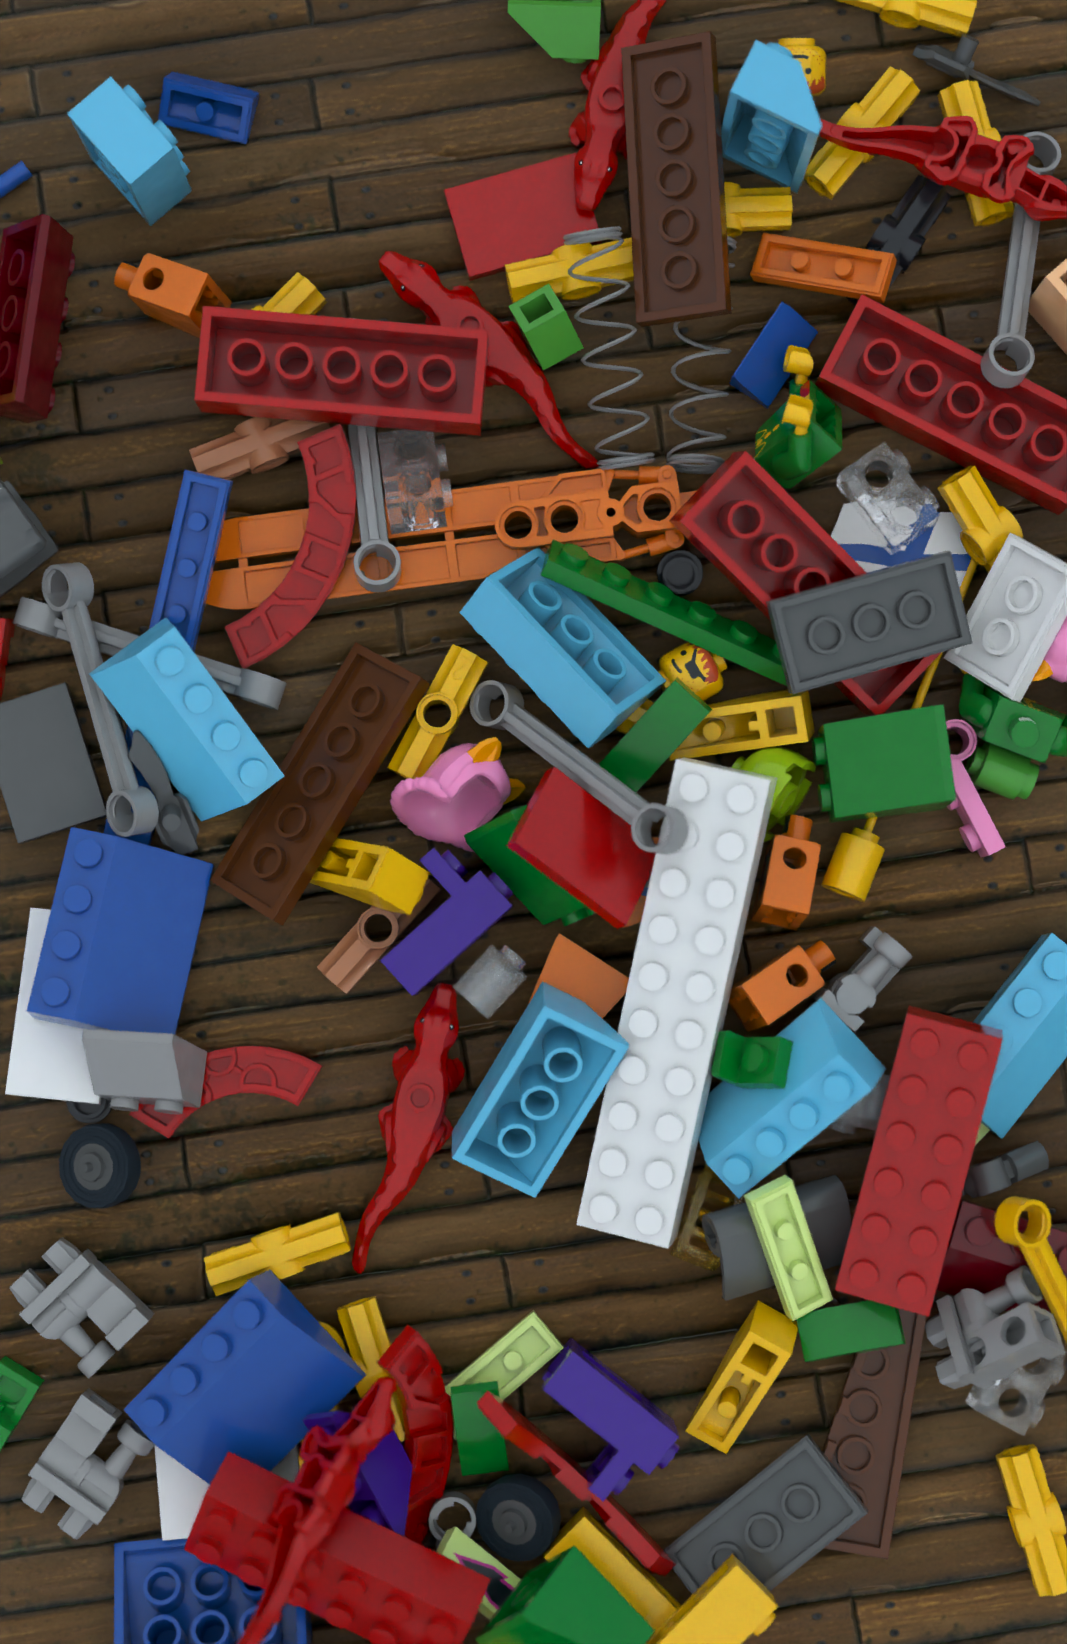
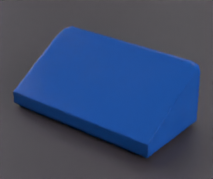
M170 72L163 79L158 120H161L167 126L247 144L258 104L259 92L186 74Z
M782 301L733 374L730 385L768 409L791 374L783 371L787 347L793 345L808 349L818 331L792 307Z

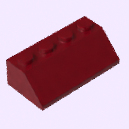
M44 214L4 228L0 249V416L25 423L47 419L48 413L51 412L54 406L55 389L52 387L54 369L58 366L62 355V345L58 341L61 323L65 320L69 307L68 298L65 297L66 286L75 265V254L72 252L74 236L51 216Z
M960 1199L936 1290L952 1295L961 1292L960 1289L965 1288L987 1293L1006 1285V1276L1011 1271L1022 1265L1029 1268L1020 1247L1003 1242L997 1235L995 1229L997 1209ZM1019 1216L1018 1232L1023 1234L1027 1228L1028 1219ZM1051 1226L1047 1240L1067 1280V1231ZM1044 1296L1042 1300L1033 1304L1051 1313ZM1015 1303L1004 1311H1010L1020 1305Z

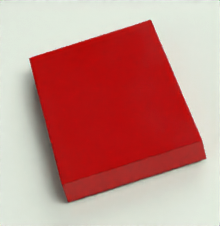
M576 152L444 190L469 281L505 271L506 264L552 255L553 250L565 245L563 244L565 241L563 239L564 235L599 229L594 211L579 209L576 204V183L574 177ZM596 241V242H590V243H591L592 246H593V245L601 244L602 241Z
M555 766L545 771L507 844V847L616 929L627 925L652 873L656 853L644 851L636 845L629 823Z

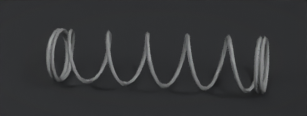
M620 226L586 230L567 234L563 237L565 240L563 244L576 245L608 239L619 241L608 248L577 261L568 269V274L575 279L625 285L619 291L580 308L574 315V318L581 323L632 330L627 335L586 353L581 359V363L588 367L639 374L636 378L605 391L588 402V407L593 410L645 417V420L641 423L610 436L595 445L594 450L601 454L621 456L599 460L596 463L599 465L597 469L602 470L642 465L656 460L653 452L639 454L599 449L600 446L643 427L650 420L647 414L635 410L592 405L595 401L638 382L643 377V372L636 368L596 364L586 361L588 357L632 337L637 332L634 326L624 323L588 320L579 317L582 312L625 293L630 288V284L618 279L582 276L572 273V270L581 264L621 246L624 240L621 238L623 233Z
M727 235L728 254L736 250L737 242ZM729 263V268L736 266L734 263ZM675 322L673 331L680 339L693 346L710 351L695 353L678 360L671 367V374L683 385L710 394L691 397L676 403L669 410V417L681 428L709 437L687 441L673 447L667 453L666 465L672 466L677 472L710 474L714 473L725 460L721 457L707 454L690 453L672 456L671 454L682 447L703 442L725 440L727 437L723 434L707 432L685 425L674 418L673 412L677 407L686 403L708 398L727 397L729 393L691 384L678 377L675 371L679 364L687 360L707 355L729 354L731 350L692 341L679 333L677 329L680 322ZM684 463H704L710 465H694Z

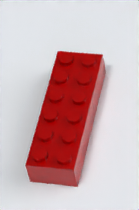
M861 294L815 385L829 398L965 468L975 465L981 476L1059 516L1067 509V399L1026 378L1013 388L1005 389L992 385L982 374L981 355Z
M203 306L194 400L200 411L206 413L481 436L489 334L488 330Z
M746 451L733 452L669 520L769 620L770 616L766 601L867 573ZM942 652L833 684L863 714L868 716L881 715L889 709Z
M908 1005L841 1261L835 1291L929 1317L1003 1041L1002 1030Z
M228 1451L205 1493L183 1550L195 1555L204 1563L214 1564L238 1576L247 1584L265 1589L280 1524L271 1518L275 1496L282 1486L287 1483L293 1484V1482ZM343 1508L332 1526V1533L330 1536L325 1537L319 1545L317 1556L308 1562L304 1569L305 1578L294 1587L292 1591L295 1595L294 1600L288 1604L302 1607L326 1619L331 1625L345 1628L369 1640L372 1644H462L473 1624L491 1579L355 1512Z

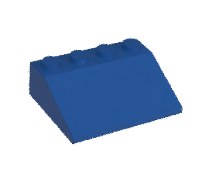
M71 827L27 1012L34 1019L83 1029L176 1035L214 864L119 836Z
M269 1269L249 1279L123 1410L158 1448L210 1485L228 1451L271 1472L309 1432L303 1419L308 1414L330 1412L366 1374Z
M161 1538L114 1543V1644H238L261 1601L265 1589L247 1584L238 1576L214 1564L204 1563L195 1555L183 1550L188 1538L162 1541ZM285 1604L281 1611L280 1621L273 1624L262 1644H313L310 1611L302 1607Z

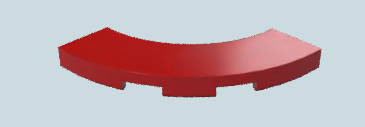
M235 1046L209 1052L206 1058L200 1108L218 1098L239 1093L266 1094L299 1106L323 1065L306 1056L275 1047ZM139 1104L138 1111H131L129 1115L170 1139L178 1127L199 1108L183 1107V1114H167L154 1111L155 1105Z

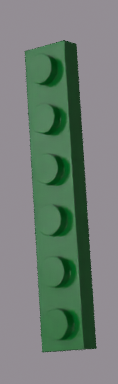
M553 539L545 555L541 576L787 686L776 640L758 633L751 624L741 620L732 621L725 618L703 602H690L675 595L671 589L661 583H648L631 575L625 567L617 563L610 562L606 564L589 556L578 545L572 543L562 544Z

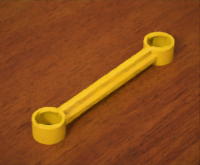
M1018 1196L1009 1197L1000 1204L995 1215L997 1235L1003 1242L1020 1247L1067 1343V1280L1047 1240L1051 1229L1050 1212L1041 1201ZM1022 1211H1027L1028 1225L1022 1234L1018 1232V1219Z

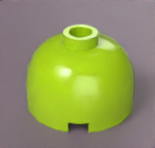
M775 746L756 750L747 759L743 756L739 757L731 767L777 778L764 842L770 841L773 838L774 834L769 832V830L776 823L783 826L785 816L794 815L797 812L812 782L805 778L807 770L815 772L816 769L812 761L786 747Z

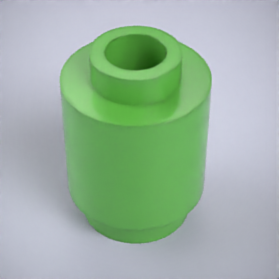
M985 742L981 748L976 746L972 755L969 756L965 767L967 773L971 774L970 779L975 786L1014 800L1016 797L1024 800L1027 799L1035 786L1039 774V765L1032 763L1030 758L989 742Z

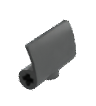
M829 1175L794 1186L823 1270L840 1265L851 1227L849 1202L842 1182L836 1175ZM746 1202L703 1215L702 1227L706 1242L713 1254L720 1258L722 1298L724 1300H731L775 1285Z

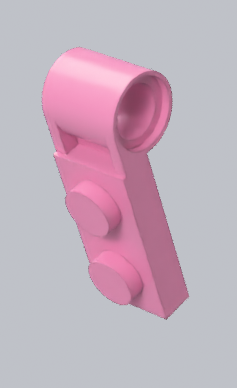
M959 719L946 721L947 730L955 731L961 736L963 747L959 754H950L956 800L946 807L950 811L957 810L964 826L959 828V831L968 849L972 853L977 850L981 858L986 857L1006 846L962 763L963 760L967 759L974 752L977 745V736L973 727L967 722Z

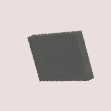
M66 682L0 703V788L18 844L30 842L70 829L71 827L107 817L106 802L72 694Z

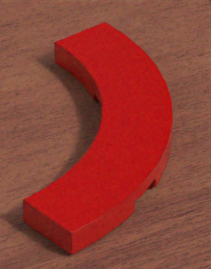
M342 424L297 442L304 460L308 481L309 514L306 531L291 569L281 584L257 608L241 619L225 626L241 667L244 669L270 656L286 645L307 626L333 591L344 568L355 527L357 493L353 459Z
M407 1325L377 1363L387 1376L395 1379L397 1383L396 1393L400 1401L404 1420V1450L413 1466L404 1537L421 1545L429 1530L426 1522L429 1518L430 1509L436 1499L442 1498L450 1469L453 1448V1413L451 1398L445 1391L441 1375L443 1371L438 1359L418 1331Z
M487 1391L476 1402L479 1410L504 1438L521 1448L533 1459L540 1456L548 1463L553 1475L582 1502L583 1500L589 1501L605 1522V1525L622 1541L646 1569L660 1576H666L673 1569L676 1563L610 1494L603 1502L588 1490L586 1471L539 1428L490 1391Z

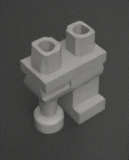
M870 926L858 939L868 949L847 972L834 976L829 982L827 989L820 988L811 997L815 1001L821 997L853 1032H856L864 1023L855 1014H860L867 1007L872 1009L876 1002V996L913 957L886 932L882 933L875 926Z
M61 1237L41 1256L59 1276L47 1286L29 1268L9 1289L17 1301L25 1308L19 1315L28 1324L31 1323L42 1337L53 1340L60 1339L82 1358L78 1362V1369L89 1379L116 1352L104 1340L95 1344L79 1324L88 1316L106 1334L105 1338L119 1351L155 1313L104 1264L97 1260V1257L88 1248L82 1253L76 1246Z
M1024 1265L1007 1274L1006 1285L987 1293L965 1288L960 1289L961 1292L953 1298L949 1295L936 1301L939 1313L925 1323L926 1335L931 1344L940 1349L947 1346L950 1348L951 1355L937 1362L935 1367L941 1384L952 1389H957L970 1383L986 1389L996 1384L997 1380L1010 1376L1016 1369L1041 1357L1051 1360L1065 1353L1054 1314L1033 1305L1042 1300L1043 1294L1031 1270ZM1017 1303L1020 1305L1000 1316L1001 1312L1013 1304Z
M90 1388L81 1394L71 1409L70 1414L28 1475L32 1479L28 1483L21 1499L25 1504L40 1513L45 1511L55 1495L65 1501L70 1507L57 1525L76 1540L93 1523L98 1525L119 1497L124 1487L123 1477L136 1455L147 1456L155 1446L135 1422L126 1420L117 1433V1438L121 1442L117 1449L106 1461L96 1456L94 1452L123 1412Z

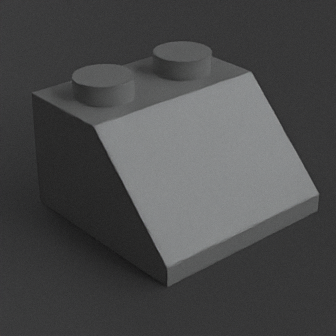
M83 1029L82 1040L94 1094L111 1101L110 1108L121 1111H138L139 1104L155 1105L154 1111L167 1114H183V1107L200 1108L207 1051L174 1034Z

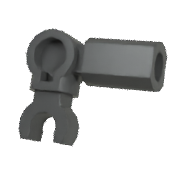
M1035 1141L1010 1150L993 1159L970 1166L961 1196L968 1194L975 1198L988 1195L1048 1169L1049 1159L1045 1148L1040 1142Z

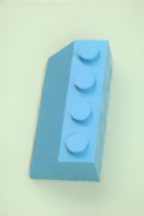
M756 40L729 93L721 127L722 155L724 158L783 187H790L791 191L798 193L822 124L800 61L794 59L788 49L777 43L769 42L766 45Z
M537 547L487 576L459 613L505 660L506 664L537 694L538 698L562 720L570 732L579 738L589 749L622 724L662 687L666 680L585 595L541 576L546 554Z
M166 617L89 673L133 732L135 730L140 731L159 756L169 780L179 793L187 797L191 809L200 821L247 805L285 776L179 631Z
M1053 933L1044 934L1038 939L973 1021L974 1023L1003 1031V1041L981 1123L1000 1139L1006 1135L1067 1058V944Z
M542 981L452 1130V1159L536 1198L629 1048V1043L584 1001Z
M821 997L774 1036L783 1037L793 1042L785 1089L741 1088L721 1081L708 1094L698 1141L706 1164L738 1199L872 1091L886 1070L885 1066Z

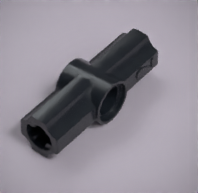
M919 174L892 215H886L865 249L894 253L897 262L889 289L900 273L904 274L925 243V235L931 226L935 224L951 197L942 185ZM846 297L850 303L856 306L859 299Z

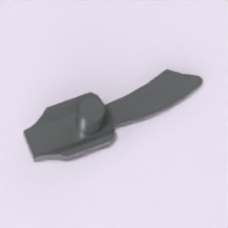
M962 34L955 52L940 45H923L919 43L912 54L925 61L927 65L955 78L959 77L964 80L970 78L1023 103L1038 107L1040 105L1039 100L1024 90L973 69L974 62L971 59L979 41L972 36Z
M135 730L128 758L141 772L156 798L159 817L155 828L161 842L181 855L197 850L198 844L196 839L199 826L187 797L181 793L173 794L167 772L159 756L140 731Z

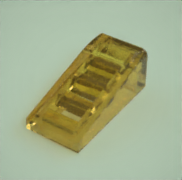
M705 1163L670 1254L709 1271H714L721 1265L720 1258L714 1255L712 1251L708 1252L688 1244L690 1237L707 1243L703 1228L695 1226L697 1219L702 1220L704 1214L713 1212L701 1207L703 1200L726 1208L742 1203L744 1195L738 1199L733 1193L732 1197L728 1198L708 1190L710 1182L725 1188L728 1187Z

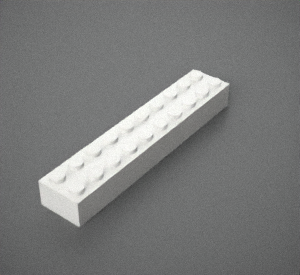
M690 758L676 759L666 805L675 807L684 814L688 822V836L684 845L677 852L669 855L658 853L655 855L617 1032L629 1043V1048L606 1084L576 1225L668 1249L678 1237L712 1081L711 1071L718 1034L723 1030L777 783L776 777ZM667 816L663 818L658 843H662L668 835L669 820Z

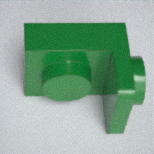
M729 1030L720 1031L711 1074L715 1078L741 1088L785 1089L793 1042L783 1037H744Z

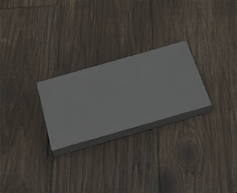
M951 551L936 553L766 601L790 694L800 693L973 643Z
M807 1434L665 1548L664 1551L676 1563L673 1570L691 1594L732 1554L771 1591L869 1511L812 1437Z

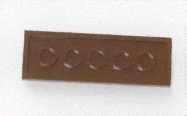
M711 31L621 48L636 323L646 327L732 314L716 37Z
M355 642L279 766V769L285 776L264 791L210 881L272 921L283 926L430 684L420 676Z

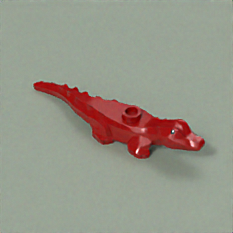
M637 0L617 22L609 39L599 51V60L592 59L581 73V81L588 91L584 111L577 115L569 129L571 144L576 148L584 144L577 152L574 160L576 204L579 209L594 211L599 206L606 190L613 183L617 174V151L627 160L621 48L646 43L650 25L667 0Z
M970 116L945 117L941 125L936 127L896 125L855 128L837 125L820 119L822 128L819 136L839 146L853 151L868 153L869 155L879 154L889 156V158L894 160H903L915 166L925 177L939 185H949L969 194L988 198L996 203L1015 202L1022 206L1028 216L1036 221L1067 219V186L1053 176L1039 175L1027 167L1029 157L1034 154L1035 149L1033 143L1025 136L1006 135L1000 141H996L979 135L976 122Z
M386 251L378 262L381 272L391 283L395 293L401 300L424 313L427 317L425 325L488 330L489 348L485 387L491 388L494 385H505L514 390L530 405L547 435L563 452L585 468H597L598 465L596 463L598 460L583 449L567 431L560 417L550 385L543 371L530 355L517 324L513 321L500 322L481 306L475 292L468 286L458 285L453 287V290L445 288L434 268L428 263L410 259L397 252Z
M438 983L419 1012L414 1023V1038L416 1040L414 1050H409L407 1046H404L393 1056L392 1067L394 1078L397 1080L394 1100L392 1104L384 1107L378 1114L381 1134L388 1154L387 1164L380 1186L365 1209L359 1224L352 1258V1266L358 1274H361L365 1269L369 1246L376 1229L383 1219L410 1192L425 1164L432 1158L434 1153L442 1148L452 1134L453 1127L445 1116L449 1095L456 1090L463 1080L465 1069L463 1062L459 1058L454 1060L448 1058L449 1050L456 1042L459 1033L457 993L455 987L450 984Z
M387 1376L378 1378L354 1407L350 1414V1419L333 1436L327 1434L318 1425L312 1427L306 1434L300 1451V1457L304 1462L293 1484L287 1483L282 1486L275 1496L271 1518L280 1524L275 1542L268 1581L261 1601L238 1644H262L273 1624L280 1621L281 1611L285 1604L291 1603L294 1600L295 1595L292 1591L297 1583L304 1580V1569L308 1562L317 1556L319 1545L325 1537L330 1536L332 1526L342 1509L354 1497L356 1491L355 1482L360 1465L366 1461L367 1454L374 1450L377 1444L390 1434L395 1427V1415L391 1409L392 1395L397 1390L395 1379Z

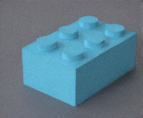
M110 76L70 110L67 115L90 158L145 221L152 226L192 191L186 178L190 170L182 160L184 155L176 146L178 143L177 139L161 120L153 124V120L144 110L147 106L137 92L129 84L122 89Z

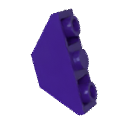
M341 1411L308 1414L303 1419V1422L308 1431L318 1425L327 1434L333 1436L350 1419V1414ZM394 1429L377 1444L374 1450L367 1454L366 1461L360 1465L355 1482L356 1491L348 1506L352 1512L404 1536L413 1466Z

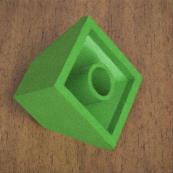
M508 0V14L552 58H562L569 63H583L589 59L599 60L601 0Z

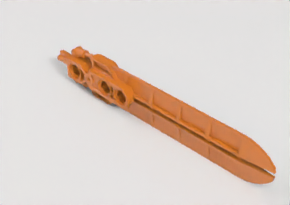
M670 465L639 466V470L593 469L562 473L551 477L384 498L389 541L445 534V541L395 547L400 555L402 571L398 583L388 591L486 579L487 576L537 547L546 554L553 539L562 544L572 543L578 545L589 556L606 564L610 562H623L625 559L645 553L655 556L668 551L678 550L683 546L685 537L669 520L696 491L679 493L675 469ZM614 479L639 480V484H643L631 486L620 501L609 498L608 493ZM653 499H661L669 505L670 513L663 520H652L644 512L646 503ZM357 505L351 546L361 545ZM309 508L224 520L215 563L238 561L239 568L213 571L206 604L222 609L250 610L257 608L281 584L291 569L294 560L249 566L248 560L298 553L306 531ZM570 511L574 513L578 518L576 528L567 533L555 530L552 526V519L558 512ZM524 517L532 523V529L526 537L514 539L506 533V526L512 518ZM495 528L497 533L455 539L454 535L456 532ZM623 528L636 539L650 538L646 539V544L623 550L615 540L613 532ZM356 552L348 553L344 568L327 599L377 593L368 591L359 584L354 569V556ZM376 552L367 555L360 565V570L364 571L365 576L371 580L385 579L394 569L386 558L377 557Z

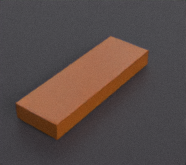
M763 233L750 276L754 282L859 299L862 294L876 302L884 303L897 259L894 253Z

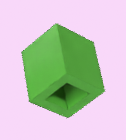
M550 284L508 306L543 371L584 348L564 307Z

